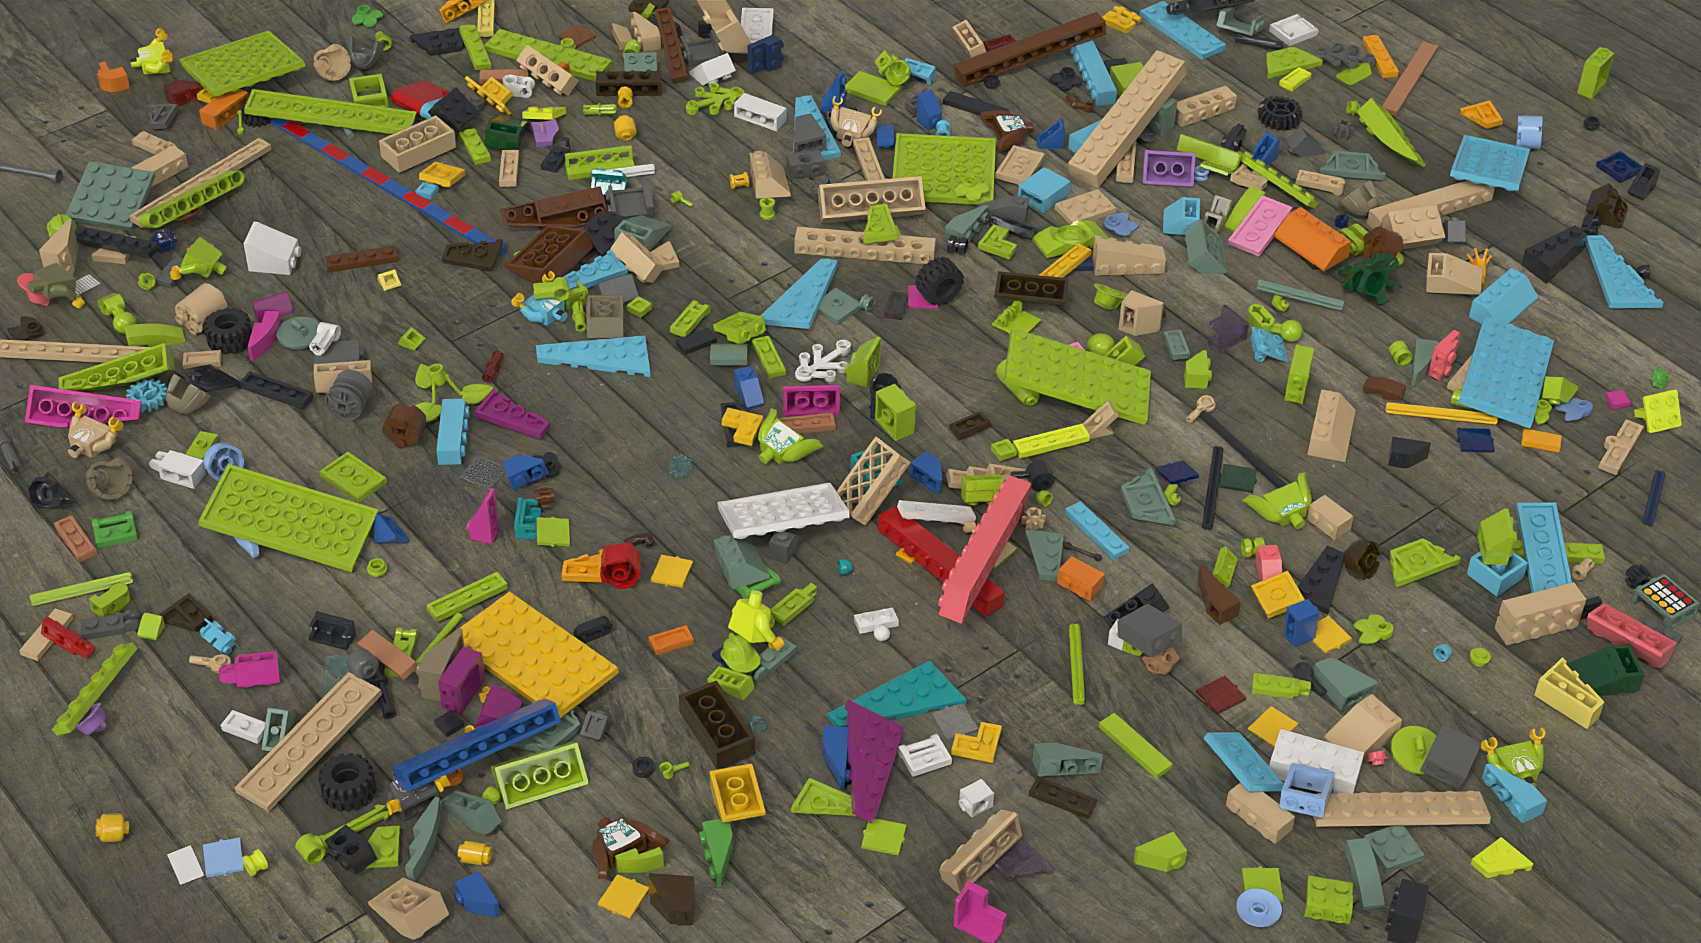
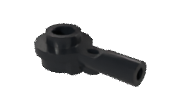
M1300 662L1294 666L1292 673L1295 679L1311 682V687L1321 697L1327 693V690L1313 677V668L1310 664Z

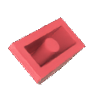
M1277 545L1257 547L1255 565L1260 582L1282 573V561Z

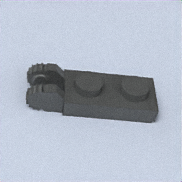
M128 610L120 614L81 620L82 638L88 640L138 630L140 626V620H138L140 613L137 610Z

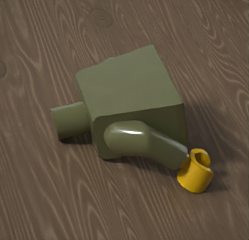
M58 263L44 268L41 267L34 272V281L28 283V289L31 293L39 291L46 298L66 296L73 301L72 305L79 309L85 303L82 297L75 293L76 278Z

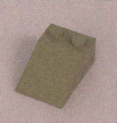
M587 295V338L593 340L623 338V295Z
M461 628L456 629L426 653L422 662L418 663L416 675L419 676L418 688L421 689L422 698L441 701L438 680L463 646L465 647L463 630Z

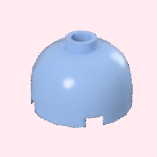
M216 443L206 451L203 460L204 467L212 478L219 481L228 464L243 468L244 459L242 458V452L230 443Z

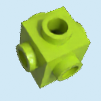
M884 50L874 62L879 68L878 72L885 77L888 65L899 58L895 54H890Z

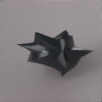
M49 472L43 477H35L31 485H27L29 487L31 504L35 505L34 507L41 506L57 509L60 505L77 502Z

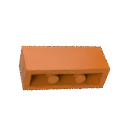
M242 89L235 92L230 91L211 101L199 110L202 124L215 130L221 128L237 116V111L241 110L242 105H245L249 99L248 92Z

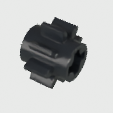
M1633 565L1625 573L1627 576L1625 582L1635 589L1639 585L1643 586L1650 581L1648 576L1651 573L1643 565Z

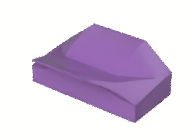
M556 119L530 123L536 148L553 145V137L559 130Z

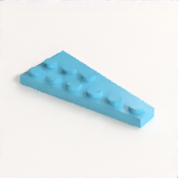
M809 95L796 98L795 117L811 113L826 134V149L820 150L823 160L841 157V151L813 97Z
M1587 235L1585 244L1609 308H1662L1664 302L1661 299H1657L1654 296L1655 292L1644 285V280L1630 265H1626L1623 262L1624 258L1613 251L1614 247L1603 235Z
M820 259L761 315L764 317L765 325L810 329L823 296H825L837 270L838 260Z
M645 336L536 345L538 363L552 365L565 363L571 364V367L575 368L581 365L587 366V369L614 373L620 370L627 371V374L630 375L643 373L645 377H650Z

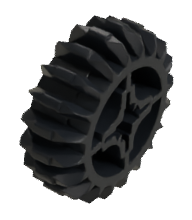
M1270 96L1269 99L1265 98L1264 101H1261L1257 112L1258 120L1261 121V124H1265V127H1270L1271 130H1290L1299 125L1302 119V107L1294 99L1290 100L1289 97Z

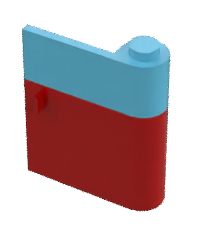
M423 81L396 89L391 96V101L408 111L417 112V115L422 118L429 119L431 116L428 111L436 102L447 95L449 91Z

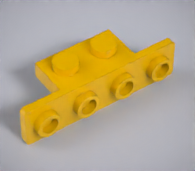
M468 76L465 77V80L468 82L467 86L473 91L476 90V93L483 99L487 98L486 101L491 106L496 105V109L502 114L504 112L507 115L511 114L504 105L513 96L510 90L493 77H490L482 87Z

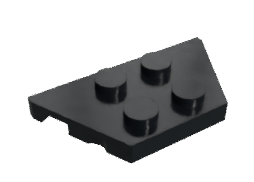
M459 28L410 35L411 42L418 43V47L425 50L430 56L460 52L464 49V42Z
M599 211L582 228L587 231L593 248L598 252V256L603 257L607 254V251L611 250L610 248L615 243V228L623 220L631 217Z

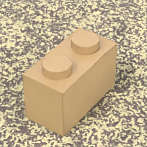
M1324 495L1309 505L1306 519L1326 535L1336 540L1351 530L1354 516Z

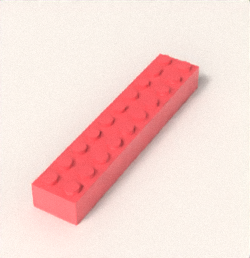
M1010 475L1006 482L1003 481L1001 483L999 492H996L993 502H990L987 513H984L982 516L981 524L978 523L974 534L971 535L968 542L969 546L965 545L962 557H958L955 568L951 569L949 578L944 581L942 591L945 592L944 595H941L938 606L941 607L940 616L962 624L1023 515L1031 483Z

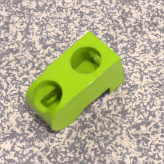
M116 583L101 596L93 595L89 598L92 612L99 617L114 615L131 600L128 586L124 583Z

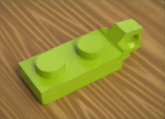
M810 583L803 590L796 588L770 609V614L774 617V620L785 626L814 601V597L817 595V586Z
M1253 673V694L1293 699L1294 696L1310 695L1311 682Z

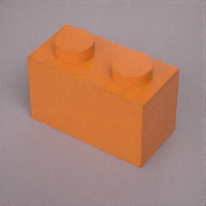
M1071 556L1058 570L1057 584L1091 601L1103 588L1105 573Z

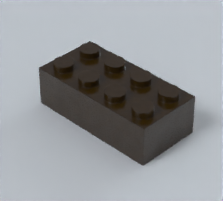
M717 680L679 695V711L717 770L755 754L754 735Z

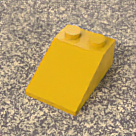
M752 764L710 771V788L722 823L766 815Z

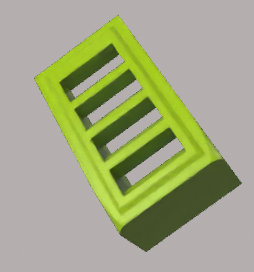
M720 666L707 679L708 683L717 680L723 691L741 700H745L755 687L751 676Z

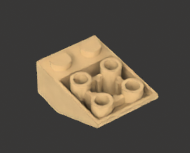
M1429 253L1426 292L1480 295L1483 268L1447 253Z

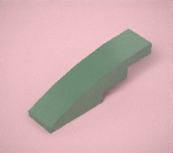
M435 796L413 827L415 839L409 846L411 859L405 866L407 879L413 882L417 881L424 870L435 846L441 818L439 797Z

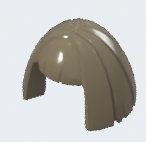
M1369 180L1338 203L1343 209L1353 215L1367 217L1370 209L1378 207V197L1371 180Z
M175 374L170 380L166 393L168 406L180 414H189L196 411L211 398L210 394Z
M121 458L109 462L97 461L92 463L87 470L86 483L89 490L95 496L112 500L120 498L128 492L129 485L132 484V472L129 465Z

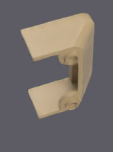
M697 0L705 14L703 19L707 25L711 24L720 40L718 45L722 52L726 50L727 53L748 54V45L751 42L727 1Z

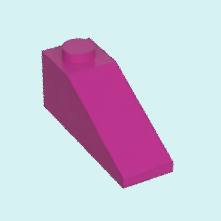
M493 488L490 489L473 518L468 521L467 530L471 540L493 544L500 531L495 489Z

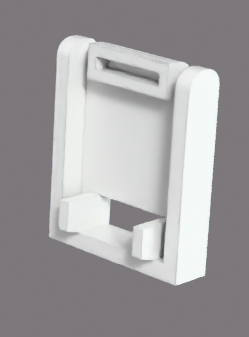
M1298 14L1270 24L1269 32L1281 41H1284L1288 46L1317 36L1319 33L1315 26L1304 18H1300Z

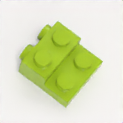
M738 312L713 324L714 331L727 335V340L736 344L745 343L751 337H757L766 330L763 316L745 312Z
M1308 876L1304 917L1350 924L1353 908V883Z

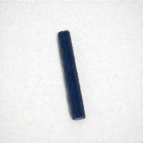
M1655 471L1643 518L1645 525L1651 526L1654 523L1665 478L1664 471Z

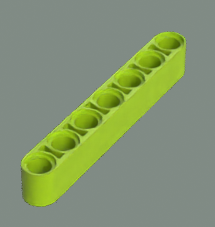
M239 170L225 171L146 211L140 216V224L144 228H158L240 186L244 182V174Z

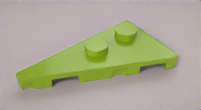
M811 778L807 780L791 807V812L856 816L852 814L850 795Z

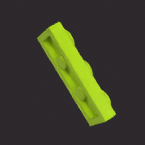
M475 128L459 132V137L475 165L491 161V156Z

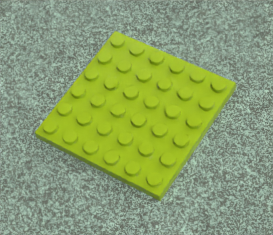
M269 30L179 59L180 66L213 97H220L224 93L235 92L239 88L250 87L257 82H265L272 77L284 76L285 73L296 72L300 68L305 67L304 60Z
M896 133L892 179L922 176L925 202L978 205L991 201L994 195L996 138ZM971 175L976 177L978 182L988 186L989 192L981 193V198L977 202L967 200L966 196L957 197L955 188L961 184L965 176Z

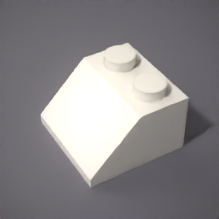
M728 53L701 63L689 71V73L700 84L705 85L709 83L710 85L711 83H717L720 78L726 80L732 77L731 73L736 70Z

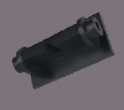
M1597 209L1593 215L1588 214L1583 219L1580 229L1588 235H1598L1601 217L1598 216Z

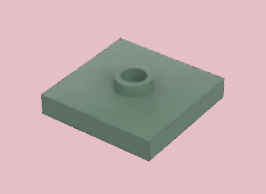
M835 288L823 296L817 313L839 325L861 309L859 307L860 302Z

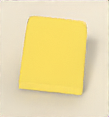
M395 269L379 274L377 277L384 291L401 286Z

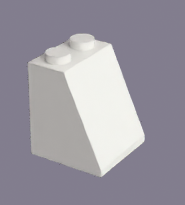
M253 222L244 242L248 270L252 272L290 275L292 269L296 267L297 258L301 256V247L298 245V239L259 222Z

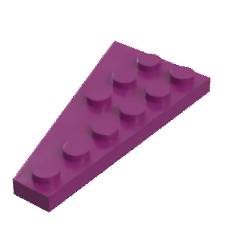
M848 699L845 703V710H847L848 714L846 726H848L849 730L847 743L849 764H851L852 814L872 823L876 817L904 727Z

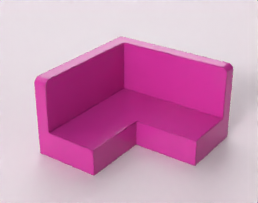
M968 881L955 900L954 927L985 943H996L1006 928L1007 914L988 905L989 890Z

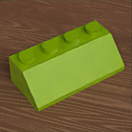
M574 741L491 766L495 784L500 792L505 809L589 784L578 743Z

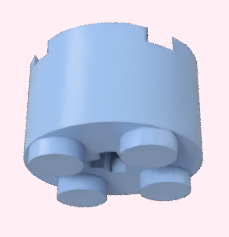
M1518 116L1516 146L1540 149L1542 116Z

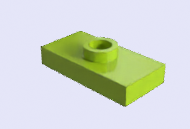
M200 431L185 455L204 460L206 451L219 440L218 434Z
M1225 546L1220 548L1213 576L1227 588L1230 586L1238 559Z

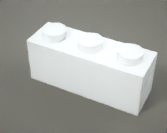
M744 93L734 103V116L777 132L787 122V108Z

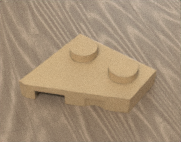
M1244 163L1231 175L1230 181L1235 182L1239 186H1246L1248 188L1251 186L1262 191L1268 184L1267 178L1255 170L1251 172Z
M670 241L651 251L665 266L663 270L679 267V260Z

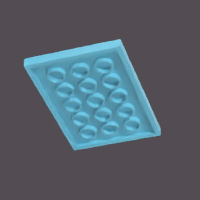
M1464 135L1450 176L1457 180H1470L1475 184L1484 183L1490 187H1503L1508 191H1518L1530 148Z

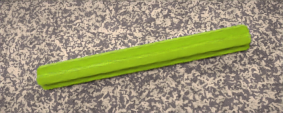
M130 572L31 594L30 602L32 606L110 589L116 583L131 584L133 579Z
M1072 623L1069 625L1073 703L1075 705H1083L1085 693L1081 630L1078 623Z

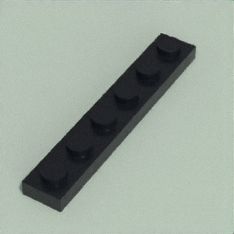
M80 226L75 231L76 240L79 244L148 259L161 248L158 242Z

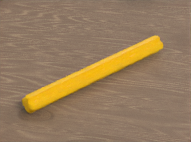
M1388 402L1385 407L1386 413L1493 425H1496L1498 422V417L1485 412Z

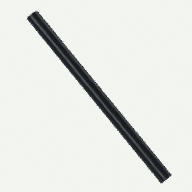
M1206 410L1200 413L1199 417L1277 489L1287 485Z

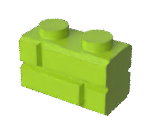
M1000 474L962 476L961 498L968 505H978V502L990 504V502H993L996 492H999L1004 479Z

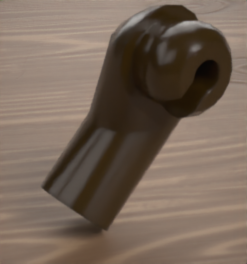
M641 533L626 538L624 542H630L634 546L644 542L645 546L649 547L655 543V540L651 533Z

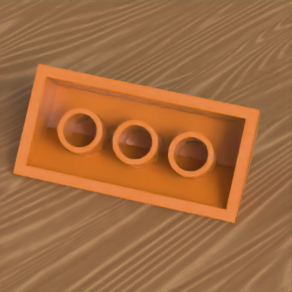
M1302 207L1289 213L1274 233L1276 239L1323 271L1349 257L1351 241Z

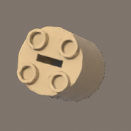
M202 284L176 304L175 312L177 315L175 320L178 324H183L192 335L201 333L204 330V321H206L207 316H211V313L217 312L219 309L228 308L223 293L210 284Z

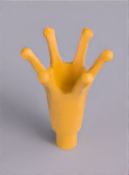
M1474 248L1476 259L1473 260L1468 253L1466 257L1470 259L1469 262L1483 268L1481 288L1485 287L1486 267L1492 255H1489L1486 260V255L1489 251L1486 248L1481 259L1478 256L1477 248Z

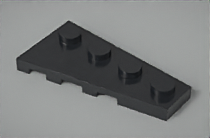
M1328 545L1297 586L1304 600L1309 599L1313 606L1315 605L1320 612L1327 615L1344 561V552Z

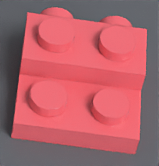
M1453 330L1434 347L1428 372L1429 376L1441 381L1452 373V364L1457 356L1455 352L1460 344V332Z

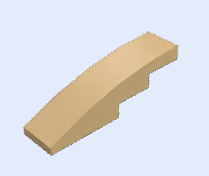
M989 463L987 469L969 466L967 471L948 469L946 477L949 488L961 489L962 476L1000 474L1004 482H1006L1011 472L1025 471V469Z

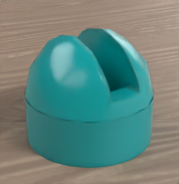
M838 559L839 575L849 574L853 568L852 562L848 559Z

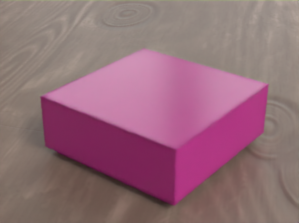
M1623 390L1606 392L1605 399L1612 409L1630 407L1631 402Z

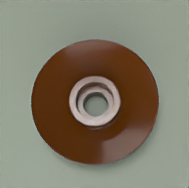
M199 206L170 222L183 221L184 224H189L194 221L193 217L202 210V207Z

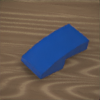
M894 124L878 125V147L889 148L894 145Z

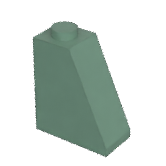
M1333 657L1320 660L1314 665L1313 677L1327 690V696L1341 711L1356 705L1371 694L1374 696L1376 694L1378 682L1375 679Z

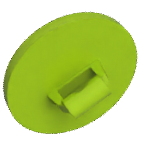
M1407 726L1400 729L1391 741L1390 749L1393 759L1401 768L1410 773L1425 774L1420 769L1436 735L1420 726Z

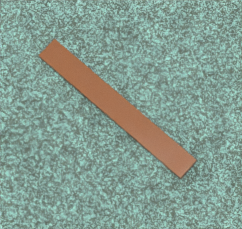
M1423 41L1382 105L1391 115L1397 116L1437 52L1438 45Z

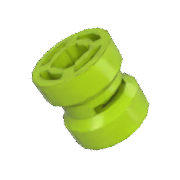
M628 40L622 53L623 57L624 53H639L641 44L637 40Z
M1396 341L1389 347V353L1398 366H1405L1412 361L1413 355L1408 350L1404 341Z
M1262 537L1255 538L1254 540L1249 538L1242 539L1241 553L1243 558L1256 556L1257 547L1265 546L1264 539Z

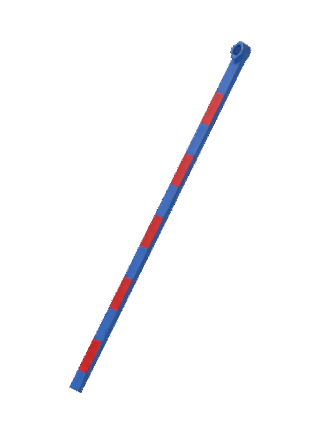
M280 118L270 120L274 126L474 244L480 243V241L496 242L495 239L295 122ZM504 240L499 256H503L507 252Z

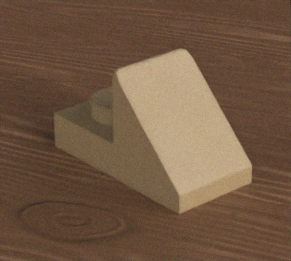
M1107 401L1083 423V426L1089 433L1090 439L1111 435L1114 432L1110 424L1119 415L1113 404Z

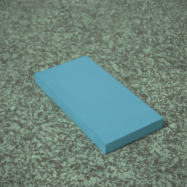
M1240 732L1206 733L1205 741L1248 792L1282 791L1284 783Z

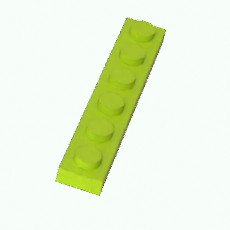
M1247 151L1242 153L1240 161L1305 205L1316 209L1319 202L1314 200V195L1302 192V187L1297 184H1290V179L1283 175L1281 177L1278 176V171L1271 167L1268 169L1265 167L1266 163L1259 159H1253L1254 155Z
M1517 540L1516 543H1513V552L1525 560L1522 540ZM1564 543L1568 562L1581 563L1583 559L1590 558L1592 559L1590 563H1604L1605 556L1602 544Z
M133 642L125 645L119 644L113 649V654L110 658L102 663L101 669L92 675L89 684L80 690V695L77 699L68 705L69 709L57 719V724L52 728L57 736L73 731L138 649Z

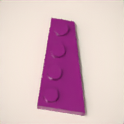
M495 389L490 392L475 410L476 418L539 439L550 428L549 421L534 412L526 411L520 404L512 403L510 398L507 396L502 397Z

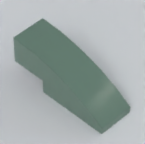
M1369 839L1347 840L1344 852L1351 868L1350 877L1362 909L1384 907L1385 902L1381 880Z

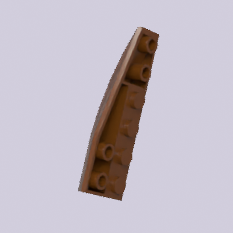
M601 186L500 209L504 226L546 227L547 225L579 227L586 225L599 211L608 213Z

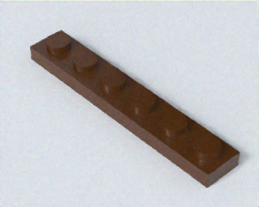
M671 8L655 10V15L672 82L688 80Z

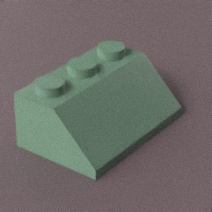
M1202 219L1185 230V241L1189 257L1188 263L1191 268L1196 269L1200 273L1228 272L1223 238Z
M732 535L721 536L719 539L713 540L717 560L731 589L770 578L754 545L742 539L733 538Z

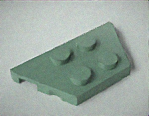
M1335 151L1332 157L1326 161V165L1320 168V174L1342 178L1385 180L1386 176L1385 172H1380L1379 165L1373 161L1369 153Z
M1152 468L1148 469L1142 477L1137 476L1131 482L1121 486L1120 493L1132 519L1175 525L1176 519Z
M572 709L560 718V723L518 741L509 747L539 752L564 744L581 730L580 723Z

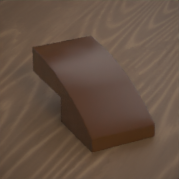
M1368 376L1363 385L1364 393H1382L1383 399H1401L1406 390V385L1382 377Z

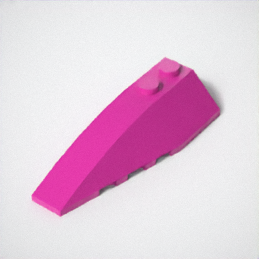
M30 385L25 422L62 428L70 427L72 417L76 413L72 410L74 402L79 403L78 409H80L81 404H84L87 408L86 413L81 415V418L87 416L101 423H108L111 417H115L120 421L138 420L142 401Z

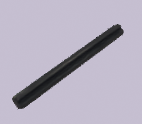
M1214 446L1202 522V528L1208 530L1212 529L1223 456V448L1221 446Z

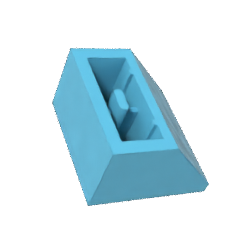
M1182 197L1166 207L1163 212V233L1185 235V230L1200 219V198Z

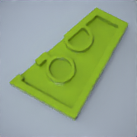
M888 205L870 206L863 243L868 244L898 239V233Z

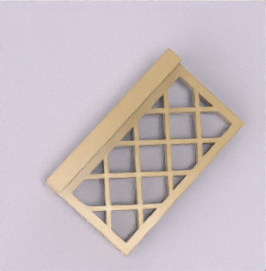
M878 437L873 439L836 491L840 497L843 493L847 492V500L843 502L847 505L850 516L865 526L911 463ZM880 444L881 453L874 454L875 448ZM893 454L888 463H886V456ZM881 457V465L874 467V459ZM869 461L870 468L863 470V465ZM881 470V473L875 479V471ZM870 473V481L863 483V475ZM858 477V484L852 486V480ZM870 486L866 494L863 495V487ZM858 489V497L852 498V491ZM858 502V505L852 511V503Z

